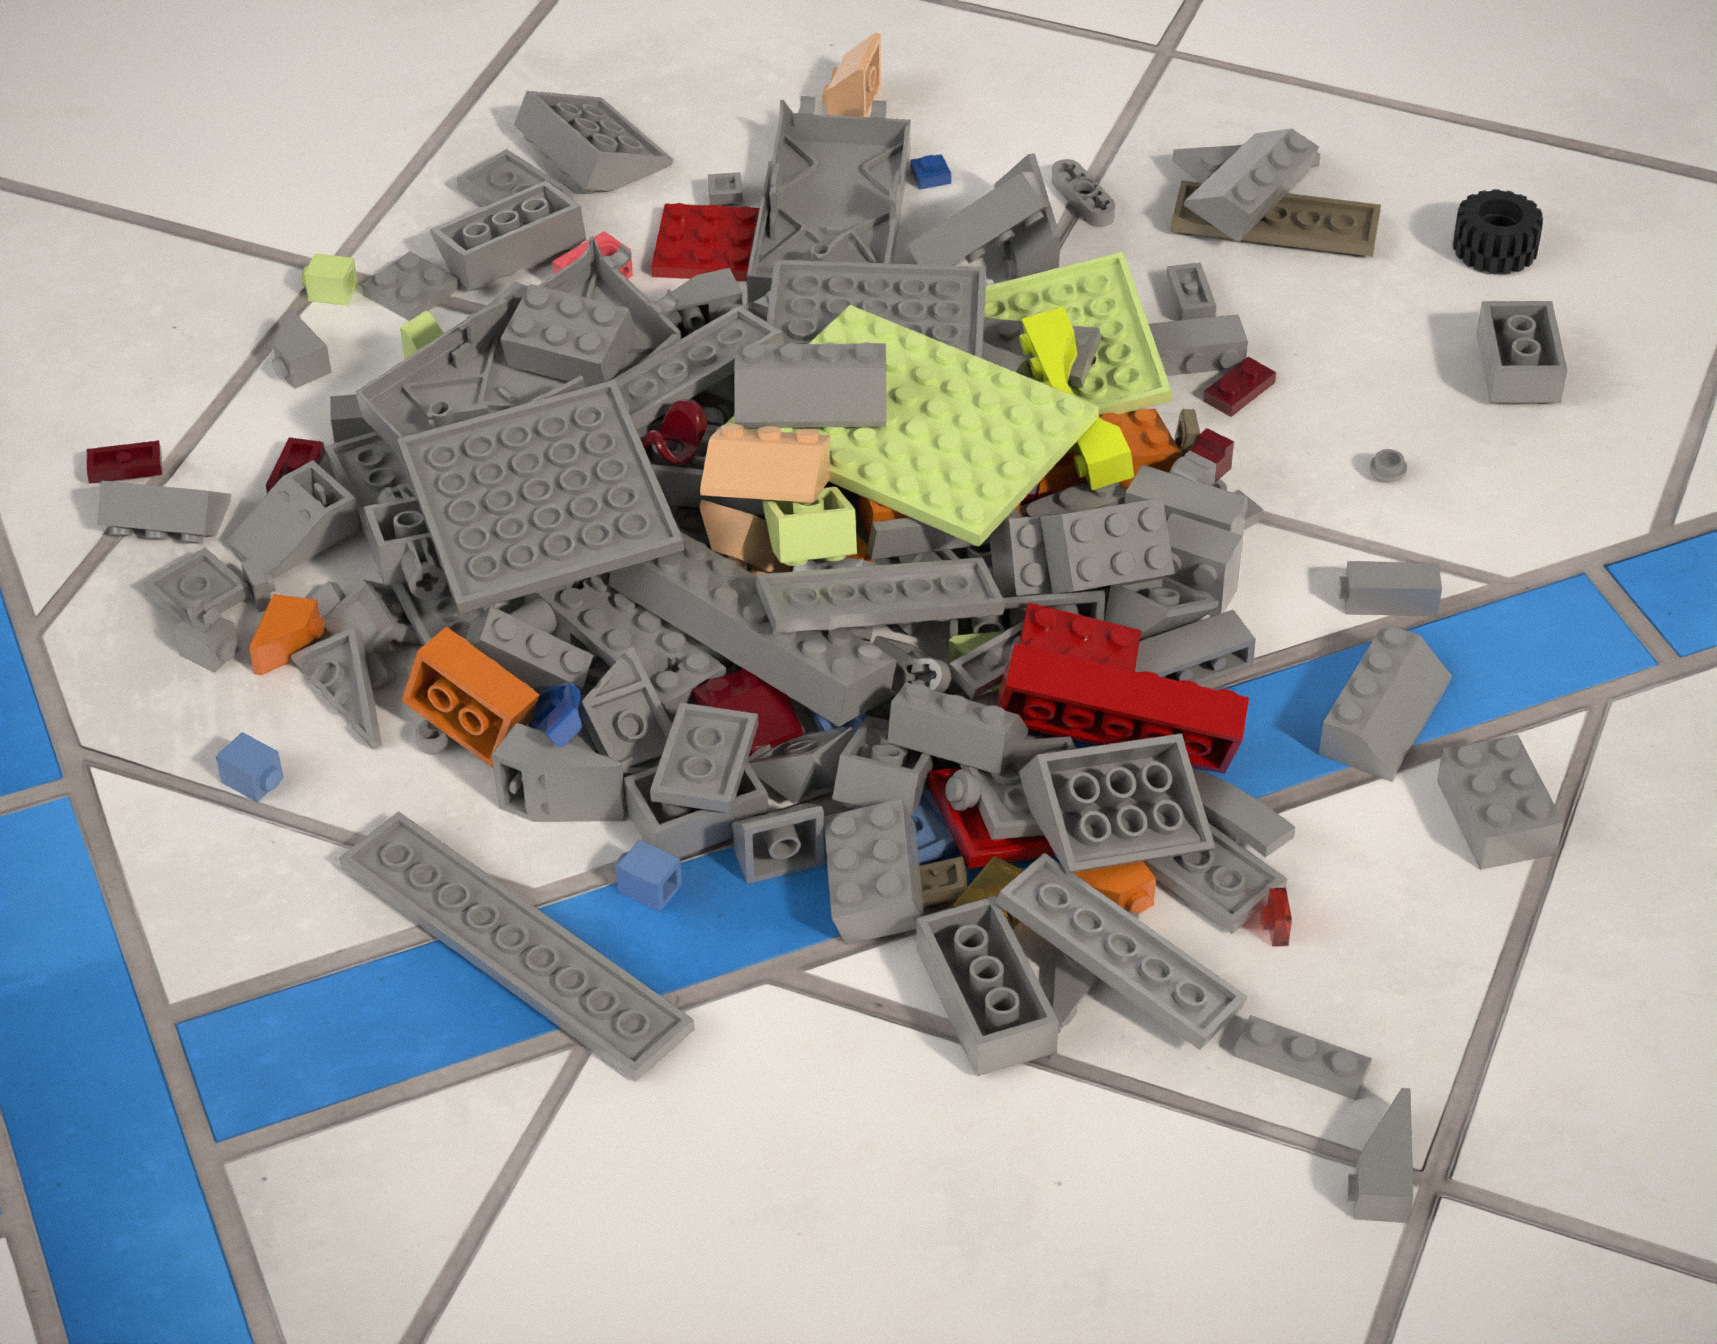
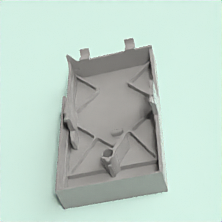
M801 96L798 113H793L784 100H780V117L772 161L768 163L747 272L748 303L762 298L767 292L771 291L774 260L893 263L911 151V120L885 118L887 101L872 100L870 117L814 114L815 97Z
M591 236L588 247L582 256L538 286L630 308L636 337L615 376L617 377L681 340L680 330L665 317L677 307L679 297L668 289L666 296L661 301L651 302L618 270L629 262L632 252L621 243L619 250L614 255L602 256L595 238ZM510 291L505 293L483 309L467 316L466 320L356 391L361 416L401 459L402 456L398 448L397 438L588 387L585 386L582 376L571 381H565L508 366L500 338L524 295L514 296Z

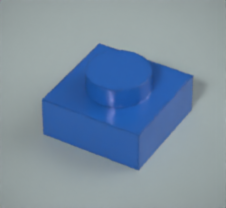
M942 154L927 155L910 160V171L919 189L951 184V171Z

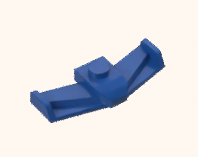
M568 681L562 684L537 687L534 691L540 695L531 720L527 725L532 729L543 731L556 746L563 747L582 728L577 710L581 700L580 690Z

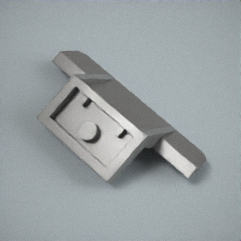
M363 580L351 593L345 596L338 583L328 581L311 598L317 600L320 616L324 617L325 627L331 636L353 626L362 632L372 691L397 676L382 654L392 640L401 644L408 642L422 645L392 585Z

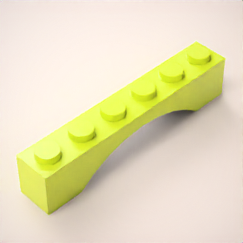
M1064 307L1023 318L1024 334L1019 335V341L1024 355H1031L1032 357L1029 361L1035 380L1041 378L1043 381L1041 383L1074 396L1068 387V379L1078 354L1074 329ZM1098 418L1068 450V453L1075 452L1076 456L1073 457L1077 474L1079 478L1086 477L1091 490L1134 478L1131 451L1120 427L1101 418Z

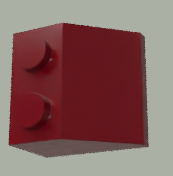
M744 668L722 678L711 679L706 684L692 689L695 705L758 714V728L748 757L756 750L767 745L773 748L804 735L803 728L788 696Z

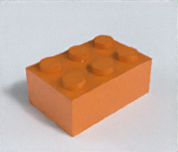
M446 626L417 651L402 702L493 768L492 753L517 723L528 727L527 724L531 720L540 694Z

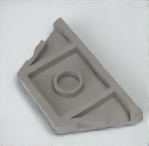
M632 646L627 648L616 663L581 701L577 709L599 754L609 756L622 763L623 778L659 765L672 727V723Z

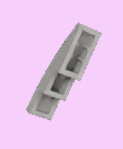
M1192 767L1208 823L1236 843L1244 840L1266 858L1294 838L1295 826L1264 803L1236 786Z

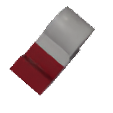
M1206 428L1198 435L1197 444L1185 454V457H1180L1174 463L1170 473L1212 486L1231 470L1234 441Z

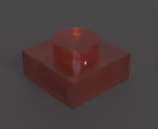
M1286 887L1269 888L1267 905H1261L1260 910L1262 930H1269L1272 947L1289 946L1292 917Z

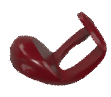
M693 400L675 401L668 408L660 431L651 430L646 436L640 438L644 449L654 444L657 452L666 461L674 464L690 462L694 458L707 429L705 412ZM664 440L679 442L684 446V449L676 454H672Z

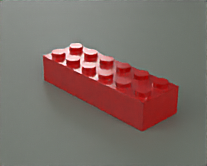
M1014 644L1001 679L996 706L1003 708L1005 711L1018 714L1030 730L1061 737L1071 736V739L1096 745L1182 734L1191 766L1225 774L1243 740L1249 697L1238 695L1229 689L1215 690L1202 687L1190 680L1175 681L1162 678L1150 671L1136 672L1123 669L1117 664L1110 662L1096 663L1083 660L1081 657L1071 653L1057 654L1048 652L1036 645Z

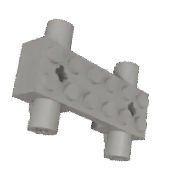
M403 484L397 485L398 487H386L385 491L378 498V504L363 507L368 543L383 584L407 582L411 593L420 598L434 597L443 591L446 585V577L418 500Z
M610 572L525 595V605L509 614L577 648L587 646L610 668L627 648L633 646L672 724L679 703L695 705L692 689L706 684L711 679L726 676V668L735 664L700 641H694L679 628L610 587Z

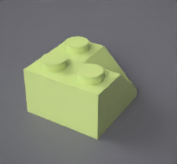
M838 487L824 488L814 503L762 499L772 551L780 563H785L789 566H800L806 564L811 559L822 558L825 561H840L845 559V555L857 554L855 509Z

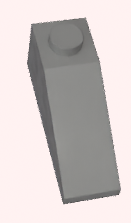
M1411 1088L1400 1089L1358 1156L1356 1173L1347 1175L1346 1201H1354V1219L1409 1223L1413 1202Z

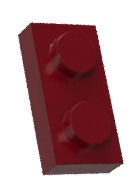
M1247 357L1205 389L1203 401L1232 417L1275 383L1276 372L1251 357Z
M289 437L265 485L267 493L283 476L312 460L319 465L325 454L324 443Z
M159 440L86 449L89 484L99 483L101 480L115 481L163 475L162 450Z

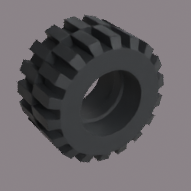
M1500 189L1478 191V194H1471L1467 196V200H1463L1460 203L1454 231L1453 250H1456V256L1458 259H1463L1464 264L1473 266L1475 270L1480 272L1511 274V271H1522L1524 267H1529L1533 264V260L1538 255L1544 219L1542 218L1543 213L1541 209L1537 208V204L1534 201L1527 200V197L1522 194L1517 195L1513 191H1500Z

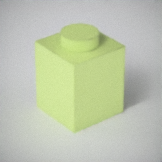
M315 253L309 265L305 266L302 272V285L307 289L308 301L348 306L358 286L354 258Z

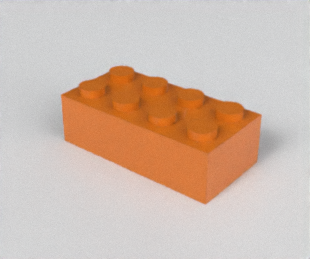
M1139 409L1123 414L1105 413L1099 415V418L1120 427L1131 451L1134 477L1142 465L1170 473L1172 466L1180 458L1181 451L1156 409ZM1067 451L1037 485L1035 500L1087 481L1086 477L1079 478L1073 460V457L1076 456L1075 452L1068 453ZM1134 478L1118 483L1126 491Z

